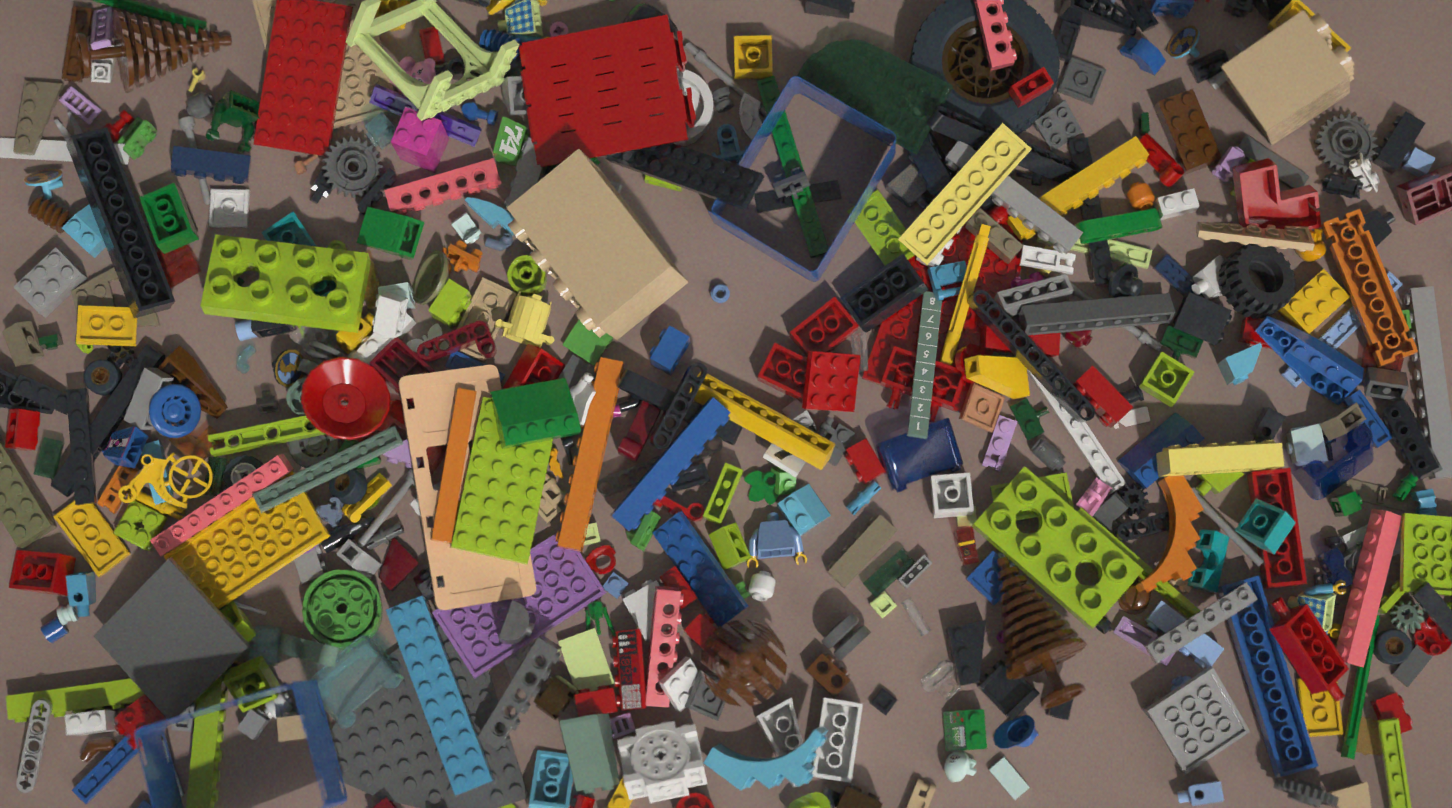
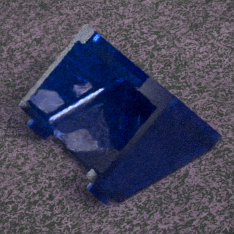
M949 418L929 424L926 439L907 436V433L880 442L875 447L878 459L886 471L884 474L890 490H896L897 493L908 489L907 485L936 473L950 470L953 473L961 470V466L964 464Z
M1365 422L1345 434L1347 444L1343 448L1347 455L1330 468H1327L1322 461L1313 460L1292 473L1310 498L1314 500L1325 498L1373 462V436Z

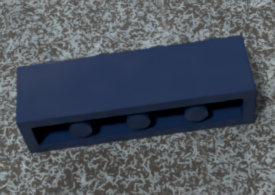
M173 146L171 172L175 173L176 176L185 177L187 174L194 175L197 179L210 177L220 182H224L226 179L233 180L232 182L236 184L249 182L251 156Z

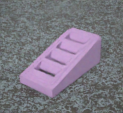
M72 86L59 100L62 105L89 125L102 111ZM75 95L76 98L69 104L68 101ZM79 99L82 100L81 104L75 109L73 106ZM85 104H87L88 107L84 110L83 113H80L79 111L82 109V107ZM91 108L95 110L89 118L85 117Z
M630 712L610 719L614 735H612L613 739L636 731ZM622 719H626L629 727L628 730H625ZM616 721L619 722L622 731L620 733H618L615 725Z

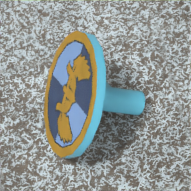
M1187 26L1179 30L1169 42L1168 54L1172 58H1181L1188 53L1195 58L1198 57L1200 52L1195 46L1200 37L1199 30L1195 26Z
M58 169L41 170L26 176L24 182L28 186H42L45 199H52L51 190L63 187L61 181L63 174Z

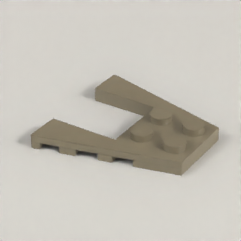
M114 267L71 291L77 316L78 305L116 307L110 282L119 280ZM157 312L138 317L137 327H160Z

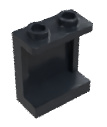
M1000 659L992 667L994 671L990 675L985 673L980 678V684L977 687L1009 721H1012L1040 693L1023 677L1020 679H1007L1006 670L1008 667L1005 665V660L1002 661Z

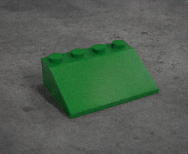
M566 378L490 392L502 449L573 436L581 432L577 410Z

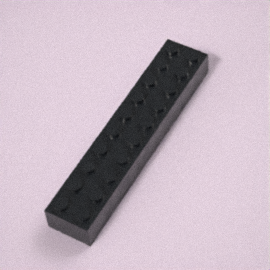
M108 128L70 136L66 146L134 319L170 309L175 303V299Z

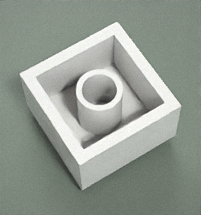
M970 473L931 476L930 488L934 518L973 514L974 507Z

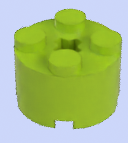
M519 256L509 266L507 272L508 281L514 292L517 294L519 291L521 292L520 296L538 295L545 289L547 283L546 271L544 272L531 256ZM526 273H528V274L530 275V279H527V280H526V278H525V274H526Z

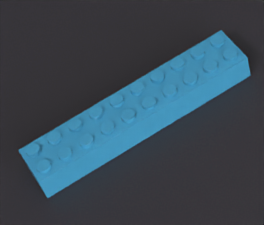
M422 595L387 609L386 613L454 794L459 795L494 781L426 598Z

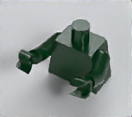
M230 90L215 103L210 124L211 129L207 130L206 138L214 141V139L218 140L220 138L217 131L218 127L225 123L235 128L242 127L244 130L242 134L243 140L237 150L241 153H244V151L249 152L251 145L248 143L251 141L254 132L252 122L260 119L258 115L260 102Z

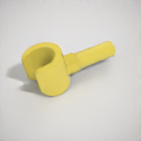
M197 68L192 70L194 77L188 89L190 92H193L198 80L205 78L204 70H202L200 75H196L198 72Z

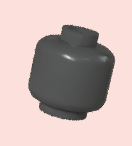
M200 91L188 98L186 110L190 116L202 119L213 113L215 100L210 93Z

